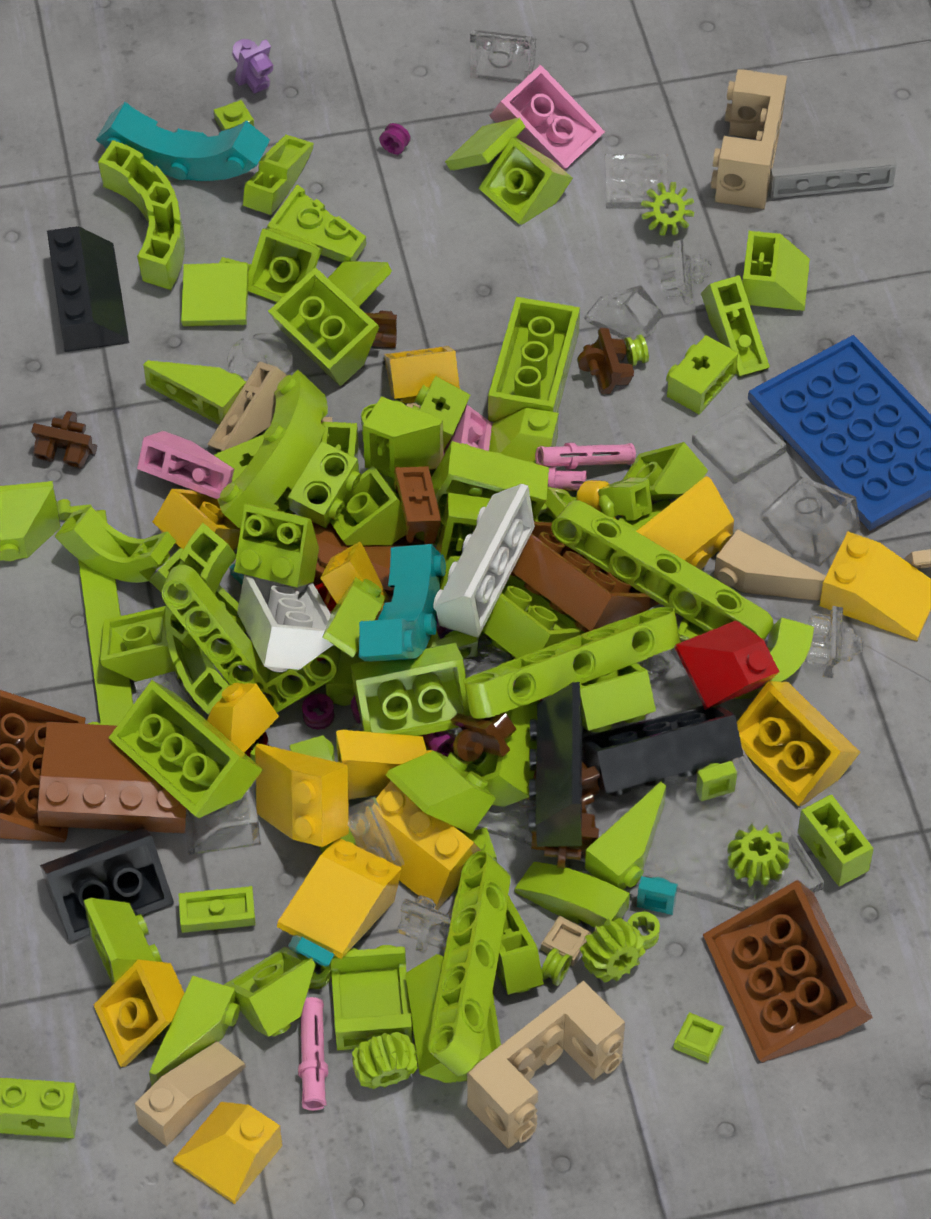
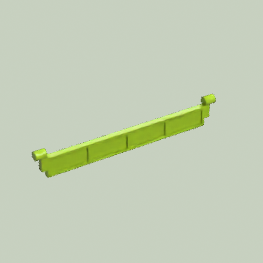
M61 499L57 502L60 520H67L71 513L91 506V504L71 506L68 499ZM96 510L107 522L106 510ZM78 559L100 723L90 722L88 724L118 726L133 705L130 678L103 667L100 661L104 620L121 616L116 579L90 568Z

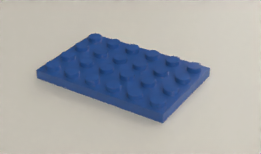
M854 335L748 391V400L869 531L931 497V414Z

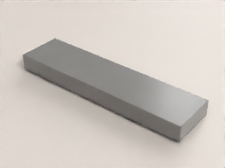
M895 156L773 168L771 169L769 182L770 198L893 186L897 163Z

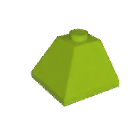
M512 137L478 189L513 220L523 225L555 205L573 178L553 160L519 139Z
M262 228L249 270L248 291L278 302L317 266L322 249L304 238L276 228Z
M524 408L492 424L489 451L536 463L535 453L537 447L556 446L559 413Z
M682 442L640 453L623 480L628 478H649L651 501L679 498L702 480L708 469L686 443Z
M53 481L0 486V561L28 558L61 528Z
M166 606L104 620L100 657L102 666L145 686L151 680L159 684H167L173 680L181 679L172 662L166 639Z
M283 947L224 985L235 988L236 1001L240 1005V1011L256 1031L268 1037L277 1036L286 1032L291 1027V1023L301 1017L315 963L312 958Z

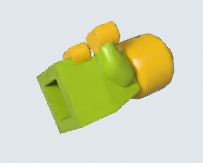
M628 478L611 484L601 480H588L581 484L576 496L577 500L587 503L616 519L617 515H621L622 517L626 516V520L634 521L642 517V515L652 512L649 478Z

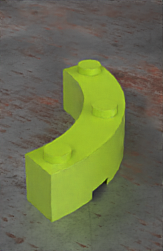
M112 140L98 161L103 186L131 201L142 212L149 224L145 241L137 255L142 281L171 290L180 273L185 254L184 229L175 191L168 178L157 165L154 167L146 161L143 154L139 151Z
M299 370L292 376L287 375L279 382L277 390L274 392L276 397L275 413L270 427L264 433L265 439L244 471L234 482L229 483L222 490L220 497L217 499L222 513L240 529L244 504L248 503L273 510L279 509L276 501L287 487L291 490L293 489L321 442L325 430L321 420L328 414L327 399L325 394Z
M202 523L179 557L181 559L179 565L192 567L215 595L223 576L236 559V554L227 542ZM174 583V586L177 589L187 590V588L180 583ZM166 605V639L172 662L186 690L209 716L213 706L222 698V692L230 685ZM195 611L200 617H209L203 611Z

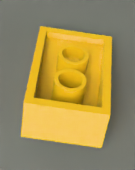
M847 531L823 581L819 606L918 641L931 612V578L880 542Z
M263 744L255 746V762L263 769L256 778L257 815L292 840L324 847L349 834L348 764Z
M339 838L320 855L278 920L277 928L293 936L304 937L342 959L394 903L402 868L382 857L357 847L351 842Z

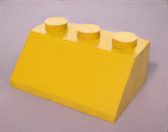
M705 476L636 532L701 570L708 563L709 559L718 551L720 552L733 536L734 519L712 479Z
M768 681L737 721L743 752L798 806H803L838 781L860 754V751L789 682Z
M392 781L388 783L369 806L355 844L357 847L401 867L402 871L399 881L436 911L459 885L464 863L472 854L481 851L472 840L457 828L424 813Z

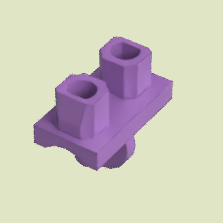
M241 39L234 44L232 49V56L238 63L235 81L239 86L247 83L254 94L268 88L270 85L267 75L273 71L274 65L269 59L271 46L267 40L261 41L260 45L257 46L255 42L249 39Z

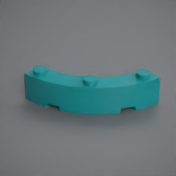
M126 102L109 115L96 138V141L103 145L105 149L108 148L112 140L117 141L142 153L146 161L154 167L157 165L165 175L177 180L193 181L225 180L250 171L258 165L270 142L268 137L248 121H244L231 129L220 131L218 136H207L203 132L179 128L172 132L156 126L158 121L144 115Z
M432 544L391 547L388 586L390 588L394 587L392 602L384 603L378 620L359 621V657L364 661L375 662L417 658L427 647L431 635L436 634L437 613L433 608L435 596L440 590V576H445L446 562L444 556Z

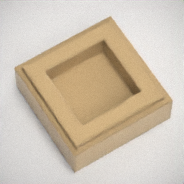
M931 549L911 552L905 557V561L917 569L930 568Z
M559 916L541 943V951L549 954L553 948H557L560 950V955L569 954L572 956L571 966L574 967L582 954L580 947L587 942L585 936L592 934V932Z

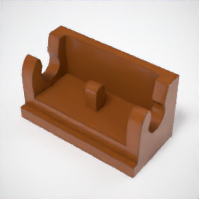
M395 467L394 486L401 500L407 526L405 531L407 541L411 543L416 533L424 532L425 544H435L441 517L429 467Z

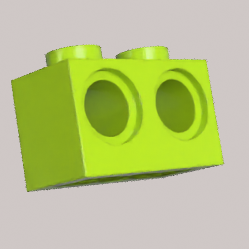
M322 441L288 496L290 510L303 517L310 518L311 521L326 528L331 519L336 520L344 507V501L342 500L348 490L353 492L360 481L361 473H359L358 459ZM333 468L343 470V473L338 476L327 474ZM315 496L327 498L322 504L310 502Z

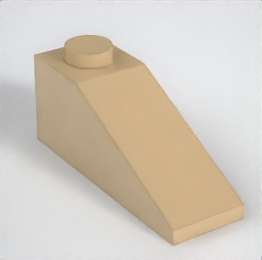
M259 361L207 445L221 452L252 439L270 427L276 407L274 392L277 390L279 382L287 374L276 366Z
M738 529L716 556L714 577L719 579L720 582L728 587H734L743 593L820 601L823 581L826 575Z
M215 1042L161 1076L135 1102L139 1125L167 1147L246 1067L245 1063L219 1042Z

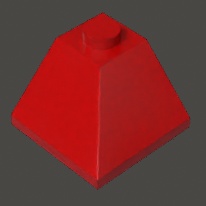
M737 620L674 646L705 710L765 686L768 681H771L780 672L764 640Z

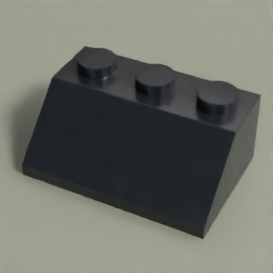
M144 827L40 865L51 900L69 942L90 935L84 900L96 898L130 903L135 916L139 914L144 915L174 903L152 835Z

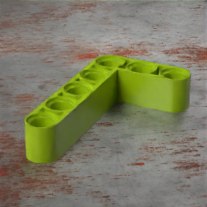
M178 565L169 571L161 591L162 599L230 685L234 683L257 684L262 692L269 693L272 698H267L274 710L279 712L329 682L335 676L341 657V651L335 645L316 657L327 659L330 662L328 664H322L313 659L299 670L287 669L285 672H276L264 667L251 640L199 574L187 565ZM174 583H180L187 588V590L177 589L174 586ZM195 611H203L209 617H200ZM217 638H224L228 640L230 644L224 645L217 640ZM245 665L252 671H243L238 666ZM288 675L298 676L301 680L293 681Z

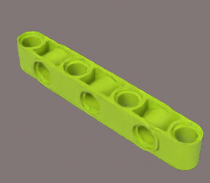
M580 500L571 501L552 522V533L561 543L665 607L674 608L675 613L707 632L736 620L763 640L773 629V618L766 610L697 567Z
M653 608L467 677L464 680L471 717L480 719L496 716L553 695L572 682H580L582 684L673 649L676 644L680 643L674 608Z
M483 850L472 854L462 868L458 892L453 906L428 1043L429 1052L457 1076L464 1075L474 1068L480 1056L511 882L510 874Z

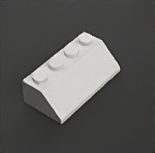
M519 484L493 494L487 507L480 509L477 517V526L473 534L466 536L462 548L463 553L459 561L453 562L448 573V582L443 590L440 589L435 596L433 608L436 610L439 626L479 637L535 527L528 485Z
M244 575L237 613L264 667L276 672H285L287 669L299 670L333 646L332 643L323 638L331 614L313 582L296 588Z

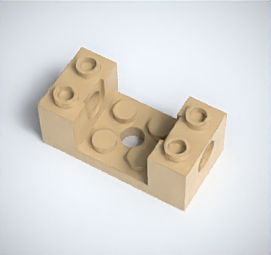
M738 69L735 82L729 81L727 100H732V103H727L725 122H730L729 135L754 138L756 140L724 136L722 147L715 148L713 167H718V170H713L711 189H716L715 202L765 209L771 169H773L783 117L787 76Z
M583 980L467 1073V1107L507 1149L516 1142H525L534 1134L537 1128V1108L535 1104L538 1102V1090L529 1082L533 1078L535 1071L544 1064L551 1065L561 1056L564 1049L593 1080L604 1072L606 1074L611 1073L622 1061L625 1021Z

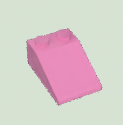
M541 65L511 91L489 115L495 123L521 118L526 127L516 138L553 160L563 170L567 169L605 132Z

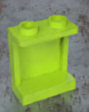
M382 945L376 949L358 950L351 948L342 959L333 956L331 960L337 1050L355 1049L359 1047L361 1042L372 1039V1036L378 1037L384 1033L392 1034L394 1032L409 1035L412 1043V1022L405 974L407 972L405 947Z

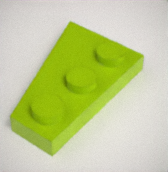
M298 184L267 225V228H276L306 239L322 249L320 255L341 263L343 261H356L366 246V236L340 216L335 217L325 210V205L318 199L312 200L305 194V189Z

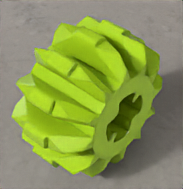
M661 182L657 184L659 195L651 189L647 190V196L653 201H641L642 207L650 208V212L643 213L641 218L648 219L652 217L654 219L648 225L649 230H653L660 224L659 235L661 236L666 234L668 225L672 235L678 234L676 222L684 229L689 226L688 222L682 217L694 216L692 210H685V206L693 204L694 200L689 198L683 201L682 197L687 193L685 187L676 194V183L671 182L668 186V192H666L665 186ZM664 200L668 204H674L675 210L671 212L673 214L671 218L668 217L667 213L661 214L660 207L664 206L662 203Z
M751 823L747 832L738 829L734 840H731L728 844L727 853L729 856L727 864L729 869L735 870L734 876L736 880L746 877L748 878L747 883L749 887L755 881H760L764 888H766L769 884V879L779 882L782 878V872L788 869L790 848L787 842H782L780 831L770 834L767 824L762 830H757Z
M621 917L615 921L607 919L603 926L598 927L595 925V931L585 936L587 942L580 947L582 953L581 960L590 974H594L596 978L601 979L604 983L611 979L617 982L623 974L627 973L630 975V970L633 966L640 964L638 958L646 952L643 947L645 941L642 939L641 933Z
M394 1032L392 1034L384 1033L378 1037L372 1036V1039L361 1042L359 1047L352 1051L354 1073L361 1086L369 1087L370 1089L386 1088L388 1085L397 1084L401 1080L408 1079L411 1076L410 1074H413L418 1069L417 1053L414 1044L410 1041L409 1035Z

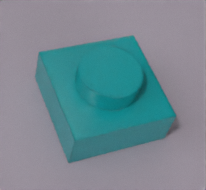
M641 876L638 887L637 907L673 915L678 884L671 883L660 877L648 878Z

